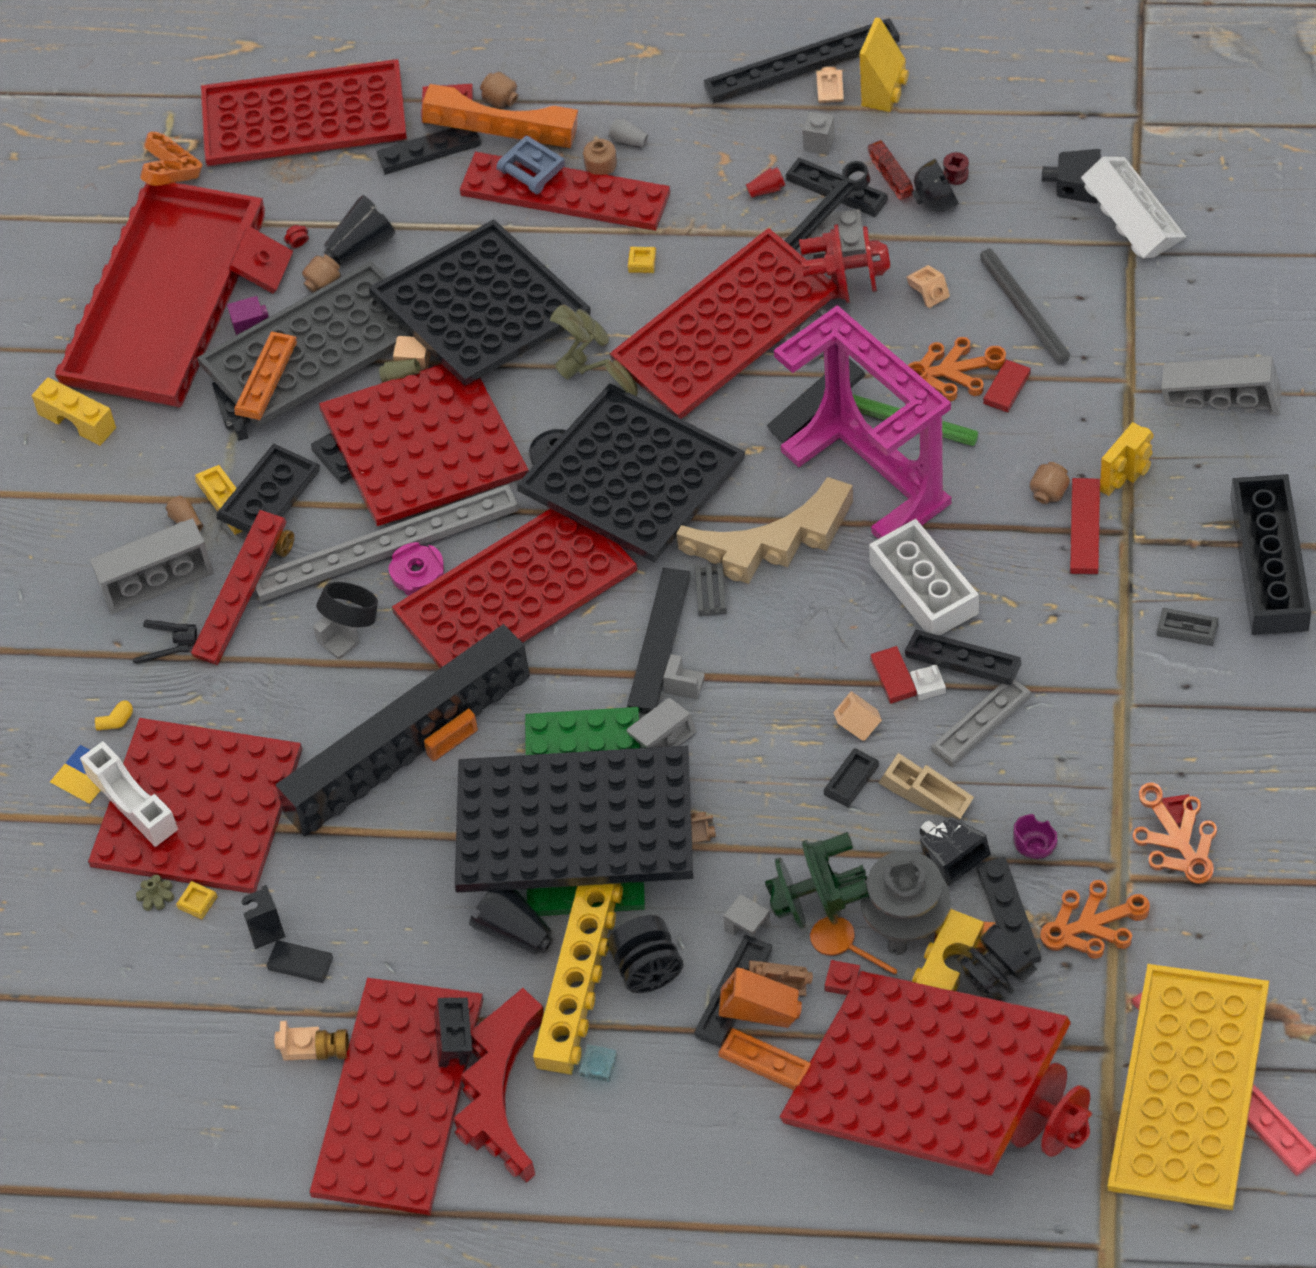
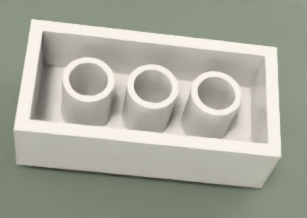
M916 519L869 544L870 565L925 632L940 636L979 614V594Z

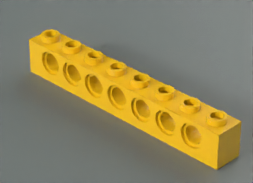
M621 883L577 887L533 1054L537 1069L572 1075L574 1065H579L582 1048L579 1045L581 1037L585 1038L588 1032L589 1021L586 1018L588 1010H593L596 994L593 990L595 983H600L603 968L600 963L602 956H607L608 954L607 936L609 929L613 930L615 926L616 912H614L616 903L621 902L623 886H620ZM595 902H603L599 907H591ZM589 928L597 929L591 934L584 933ZM581 955H589V958L586 960H577ZM574 982H583L579 987H570ZM569 1008L576 1009V1011L570 1015L563 1014V1012ZM560 1036H569V1038L564 1042L556 1041V1039Z

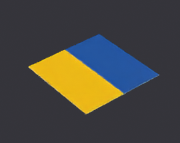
M80 745L52 778L50 783L90 804L101 790L86 775L80 758L90 750Z

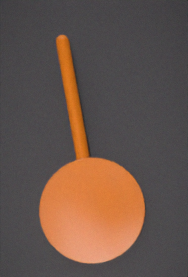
M825 917L813 926L810 940L812 946L819 953L833 956L842 954L850 949L892 974L897 973V969L853 945L855 932L848 920L841 917L838 918V924L833 925L829 918Z

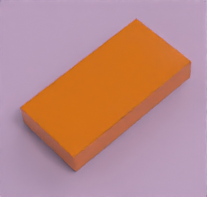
M467 709L426 738L424 744L427 756L434 762L477 732L478 727L475 714L470 709Z

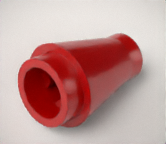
M778 167L768 168L754 180L745 184L751 198L781 191L780 188L786 186Z

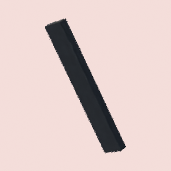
M671 568L662 569L627 707H638L640 713L648 714L658 706L664 683L663 677L672 652L691 577L690 571Z

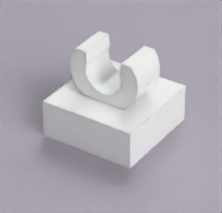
M937 665L910 672L911 679L917 690L918 701L946 694V687Z

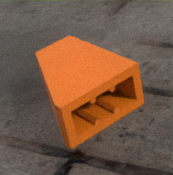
M736 968L721 987L719 1016L789 1028L796 1019H799L802 1002L798 1001L799 990L748 970Z

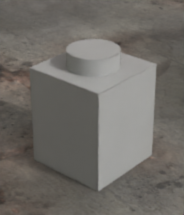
M809 111L802 130L804 151L829 154L835 138L834 115Z

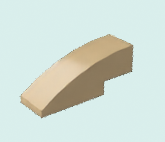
M900 753L896 755L878 782L893 793L924 809L947 818L954 817L958 820L961 819L974 798L929 766L925 765L922 769Z

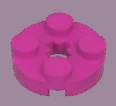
M419 542L408 543L398 548L392 555L393 560L388 568L391 581L408 596L444 575L442 555L432 545L428 544L429 547L420 546ZM415 564L418 567L423 566L419 571H412V566Z

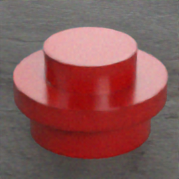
M294 225L286 231L284 236L285 243L290 245L291 248L301 247L309 240L306 226Z

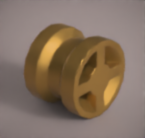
M290 530L282 531L273 550L276 551L277 555L286 557L294 544V532Z

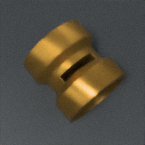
M337 1029L334 1033H329L326 1030L316 1031L315 1051L317 1060H327L329 1057L347 1058L349 1047L347 1029Z

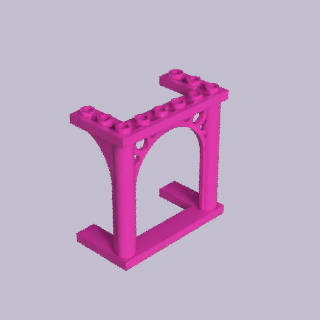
M837 305L774 350V357L792 373L824 351L825 391L821 404L810 423L781 444V452L797 467H800L839 438L908 498V500L871 526V533L880 539L914 519L922 526L952 504V497L943 490L942 416L951 410V402ZM849 356L906 404L875 428L866 423L853 398L850 387ZM920 433L919 458L917 460H908L897 449Z

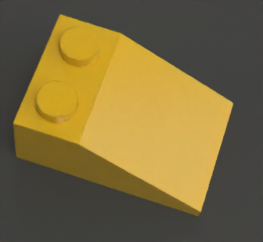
M875 17L860 51L861 106L891 112L894 103H898L900 100L901 86L906 85L909 70H906L904 55L881 18Z

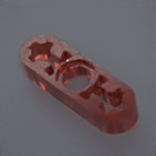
M879 140L869 144L868 153L873 164L898 199L904 200L913 196L911 191L914 188L911 180L885 143Z

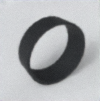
M331 582L325 585L316 604L317 610L324 617L338 624L350 627H368L376 621L378 599L372 592L347 582ZM334 599L351 601L364 608L348 606Z

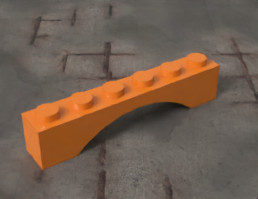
M429 84L422 102V122L520 140L527 135L538 143L570 149L577 131V109L553 105L529 111L501 110L474 102L455 88Z

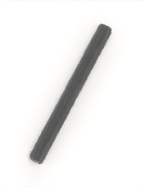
M990 248L980 253V260L1056 362L1059 364L1067 362L1070 359V352L995 252Z

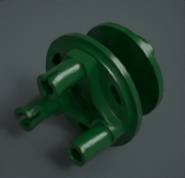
M848 832L814 843H809L807 839L802 841L811 878L793 884L782 858L775 859L778 876L766 880L765 886L771 896V909L777 918L780 919L792 914L799 928H805L806 920L799 898L817 891L830 922L835 925L838 924V918H841L840 910L845 909L846 905L867 897L869 898L866 884L868 876H866L867 873L863 864L838 874V872L832 870L828 862L830 860L829 857L854 849Z

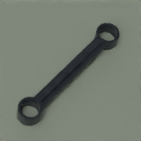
M852 161L846 164L842 171L843 180L784 241L797 250L800 247L799 239H807L852 191L865 189L871 180L865 163ZM854 172L865 173L864 176L858 180L848 179L849 176Z

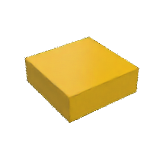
M630 247L628 272L654 273L656 247Z
M191 881L176 905L179 910L203 920L217 899V894L215 891Z

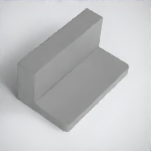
M667 698L630 726L627 732L629 736L641 744L642 748L679 746L694 735L696 729L691 713L673 699Z

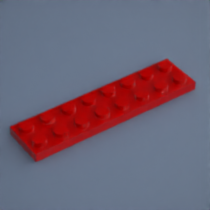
M476 151L459 189L460 196L653 231L657 230L671 193L670 186L606 174L596 175L589 171L563 167L544 185L540 193L535 194L529 190V186L508 173L503 174L497 170V163L503 156ZM515 161L513 165L532 177L537 175L519 162Z

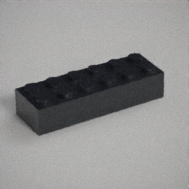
M1289 475L1232 478L1230 499L1251 634L1261 635L1309 631L1311 606Z

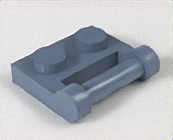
M526 135L500 158L496 168L503 174H510L529 186L530 191L538 194L542 191L544 185L565 166V159ZM517 161L537 175L532 177L513 165V163Z

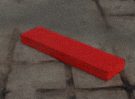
M1072 478L1070 574H1098L1099 478Z

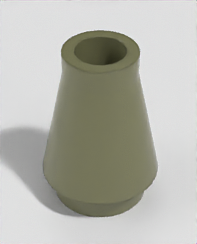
M416 358L387 361L383 366L379 367V374L383 383L421 372L420 364Z

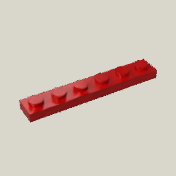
M262 510L259 511L191 651L194 658L215 665L219 664L287 523L284 517Z

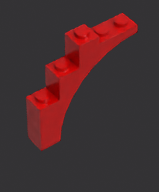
M522 988L471 1030L472 1052L479 1060L461 1076L464 1084L462 1090L472 1102L454 1117L457 1129L455 1134L464 1145L470 1144L476 1151L484 1145L493 1157L499 1155L505 1161L504 1165L512 1176L517 1177L519 1175L527 1183L535 1176L533 1162L518 1145L508 1125L505 1096L509 1075L517 1055L529 1037L541 1026L544 1010L543 1006Z

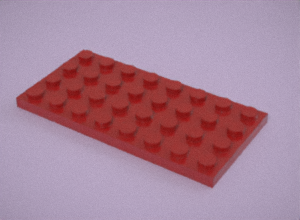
M399 59L201 85L204 151L207 166L407 140Z
M768 227L610 352V357L613 361H619L634 380L672 415L682 419L839 293V288L824 274L804 278L802 270L811 269V267L802 268L801 260L805 261L806 259Z
M550 508L393 605L392 610L394 615L432 660L441 668L502 624L522 643L638 571L637 564L616 542Z
M367 977L347 1050V1058L344 1061L309 1191L312 1198L424 1215L431 1214L463 1085L461 1075L466 1071L470 1057L469 1054L467 1062L462 1066L459 1064V1059L455 1058L450 1060V1064L447 1067H438L434 1018L437 999L468 997L470 1029L473 1030L478 1025L484 1001L482 993Z

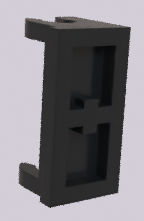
M267 885L262 886L261 890L251 893L241 900L242 905H248L251 902L258 903L255 909H250L243 914L255 949L285 938L277 908Z
M468 997L438 998L434 1013L438 1067H447L450 1064V1060L455 1058L459 1059V1064L462 1066L467 1062L468 1055L472 1054Z

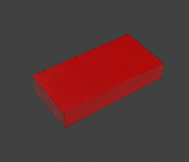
M1006 359L985 394L983 404L1008 413L1029 378L1031 368Z
M897 646L870 654V660L890 704L917 696L916 687Z

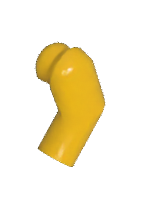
M126 700L120 701L109 716L95 717L96 731L122 728L133 713L132 704Z

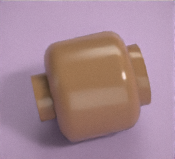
M502 72L489 73L480 85L482 98L497 109H503L507 105L511 107L518 98L516 93L517 83Z
M595 139L584 147L583 159L586 171L595 175H609L616 169V149L610 141Z
M327 255L323 257L315 256L302 271V276L306 280L303 285L312 293L341 277L338 271L340 266Z
M1055 462L1039 465L1029 484V488L1034 493L1033 498L1045 505L1049 502H1059L1070 483V478L1067 475L1068 471Z

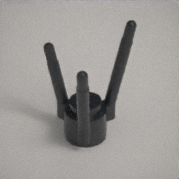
M144 620L143 626L146 628L173 631V643H178V646L136 657L133 659V663L148 661L179 652H189V646H194L197 640V625Z

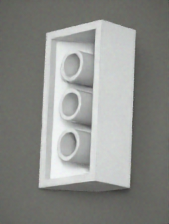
M1102 157L1081 177L1086 184V191L1098 199L1101 203V210L1115 221L1117 231L1122 236L1128 238L1132 244L1131 248L1137 256L1154 258L1186 238L1182 230L1125 157Z

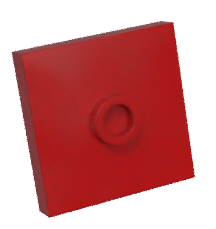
M248 225L228 269L274 294L283 277L293 250Z

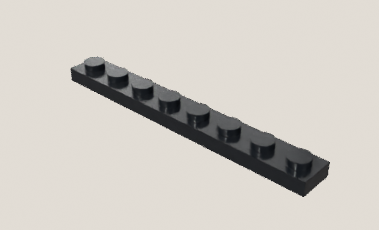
M891 19L882 20L895 43L900 42V34ZM872 24L703 80L704 88L714 104L858 56Z

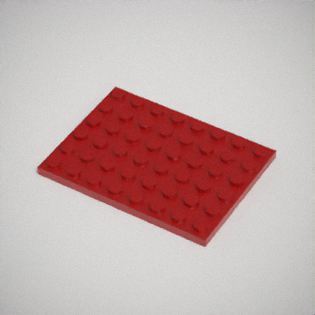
M860 971L853 990L849 991L813 1055L810 1061L811 1065L799 1086L797 1085L779 1117L787 1125L992 1176L1071 1022L1068 1016Z

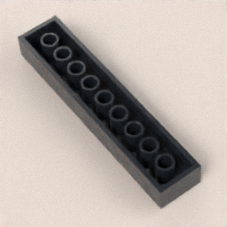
M502 624L275 784L284 815L304 837L320 829L327 820L334 815L341 814L348 805L357 799L365 797L372 788L381 782L387 781L393 773L403 766L411 764L417 756L426 751L424 740L467 709H470L475 714V717H477L483 709L493 702L501 700L515 686L522 685L530 677L525 645Z

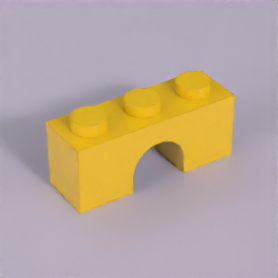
M49 377L31 395L38 415L58 425L67 418L76 426L79 436L99 446L116 429L109 407Z
M950 909L944 923L936 930L938 937L935 943L930 942L924 954L926 962L923 968H917L912 982L957 992L960 986V973L948 968L944 962L952 955H963L972 959L973 956L967 949L970 946L977 949L980 942L979 937L984 933V922Z

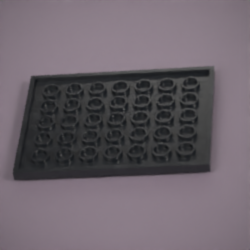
M688 745L458 759L455 855L456 893L694 879Z

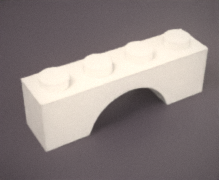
M104 741L80 758L87 777L155 847L178 830L172 811L155 794L150 796L136 783L121 759Z

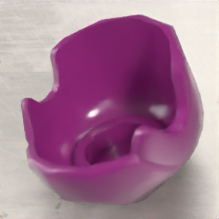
M1027 814L1019 817L1014 823L1013 844L1021 855L1032 859H1043L1051 855L1056 849L1058 843L1057 832L1048 820L1040 822L1035 818L1034 814Z

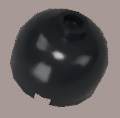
M936 159L925 163L918 169L913 180L916 189L911 191L918 205L924 203L931 211L943 212L959 204Z

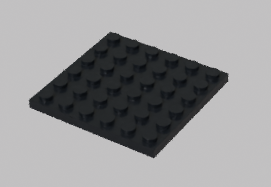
M494 219L369 287V295L464 386L565 330L561 325L550 321V317L557 307L567 305L575 313L577 310L582 309L591 315L590 306Z
M609 383L519 481L517 491L636 554L655 562L677 537L680 526H686L745 459V451Z

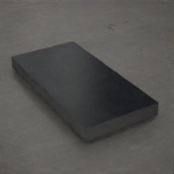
M273 443L218 510L217 519L249 533L260 510L283 517L318 474L320 464Z

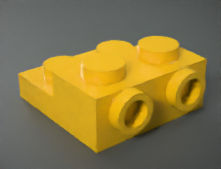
M1132 422L1101 458L1100 492L1110 496L1116 488H1121L1126 479L1134 483L1140 475L1144 476L1151 466L1149 458L1153 454L1150 443L1154 438L1150 429Z

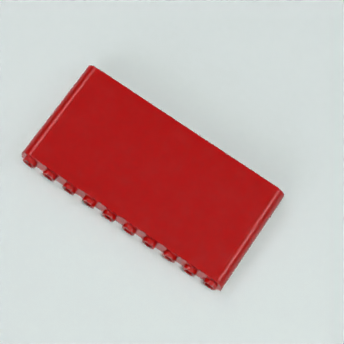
M174 182L163 185L145 183L144 187L139 190L135 207L133 206L130 210L126 226H123L117 245H114L112 248L111 258L108 264H105L103 267L102 277L99 283L94 286L93 296L90 303L86 304L84 308L83 318L80 324L78 323L75 327L74 337L71 343L66 346L65 356L61 364L57 365L55 376L58 382L68 387L181 407L200 367L197 357L206 353L240 276L229 270L228 267L242 235L248 225L260 231L265 217L263 198Z

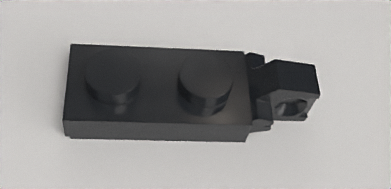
M213 382L212 386L226 429L234 428L238 441L248 439L245 425L251 423V420L247 417L235 415L234 408L236 404Z

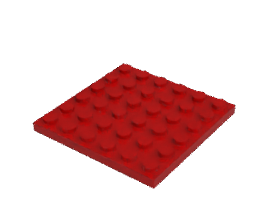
M442 364L421 370L416 375H408L402 379H393L319 403L320 412L337 443L339 451L376 526L520 480L529 472L481 378L464 386Z
M139 718L123 765L150 796L155 794L172 811L178 830L155 847L110 800L88 860L90 867L147 877L159 875L165 880L189 884L193 881L202 886L250 894L256 892L283 810L275 784L296 770L303 749L301 743Z

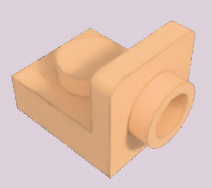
M824 67L821 71H816L818 103L844 102L842 69L836 70L835 67Z
M929 265L906 276L909 286L922 293L925 306L929 308L950 297L944 274Z
M280 1021V1031H276L274 1037L276 1050L280 1049L284 1061L317 1059L315 1035L316 1031L320 1029L319 1027L289 1028L287 1021Z

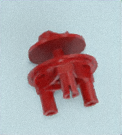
M834 224V229H831L829 233H823L821 237L799 239L802 256L825 252L824 258L801 260L802 268L811 267V269L802 270L803 277L827 273L828 276H831L830 280L839 288V293L832 299L841 298L846 303H850L846 270L868 266L872 292H877L875 277L883 276L890 269L888 247L878 240L870 241L868 227L864 226L863 234L866 253L844 257L839 226ZM880 255V260L873 261L874 256Z
M1052 1063L1047 1068L1010 1139L1013 1145L1019 1148L1025 1147L1033 1142L1044 1130L1041 1150L1045 1155L1054 1157L1066 1147L1071 1149L1079 1148L1090 1135L1088 1119L1092 1116L1091 1111L1088 1110L1090 1091L1086 1087L1078 1085L1063 1097L1067 1083V1070L1062 1064Z

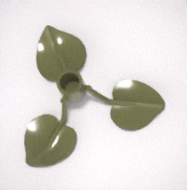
M567 305L557 307L552 313L550 321L561 325L577 338L569 351L555 363L558 372L565 379L569 380L577 372L583 375L588 370L605 365L610 375L627 393L629 392L637 396L638 386L636 381L619 361L614 360L612 362L609 359H605L585 366L587 357L582 351L593 339L602 347L606 346L609 343L606 330L582 309L577 310L575 313ZM582 342L583 344L579 348H577L579 343Z

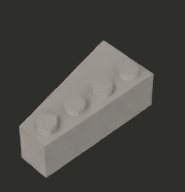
M1272 356L1164 363L1161 390L1166 406L1202 409L1204 405H1211L1217 408V410L1228 411V407L1245 408V413H1256V409L1270 410L1269 415H1280L1282 389Z

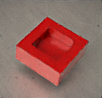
M1189 794L1166 797L1162 800V803L1179 828L1181 827L1184 815L1183 802L1187 797H1190ZM1189 802L1186 807L1189 810H1193L1192 803Z
M831 960L824 985L825 991L848 995L849 991H852L856 984L857 977L861 971L860 965Z

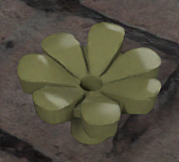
M153 875L151 879L144 880L140 884L142 890L136 892L137 901H143L142 906L145 911H150L153 905H155L157 910H161L165 907L164 900L171 902L174 899V894L169 891L173 884L169 880L162 882V878L159 875Z

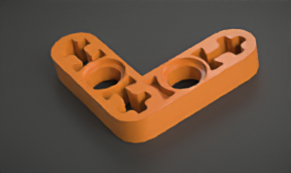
M149 132L147 134L144 147L159 158L160 161L148 162L143 165L140 174L142 181L150 185H163L199 177L202 163L162 133Z

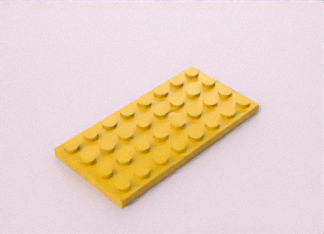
M1147 964L1107 1185L1108 1191L1233 1210L1269 991L1268 980Z

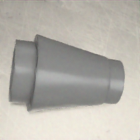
M616 118L611 125L609 137L613 138L614 142L643 148L647 142L648 133H645L624 118L621 120Z

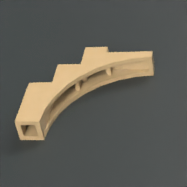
M827 477L818 491L803 506L786 517L761 527L743 531L716 532L703 531L681 525L677 532L678 550L687 555H695L707 559L713 564L722 563L724 576L733 581H742L749 584L762 559L774 565L779 564L788 567L801 542L811 548L827 551L853 503V485Z

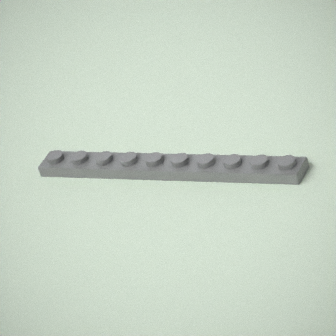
M507 484L265 570L255 590L260 602H264L388 558L398 548L408 543L419 542L421 546L519 511L518 504Z

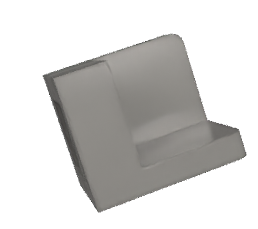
M323 617L313 626L317 642L337 659H342L360 643L356 627L341 625L326 617Z
M671 654L663 677L665 693L698 699L705 679L704 673L683 669L682 656Z
M739 894L723 915L725 930L734 936L740 928L750 934H754L760 926L767 929L771 924L770 911Z

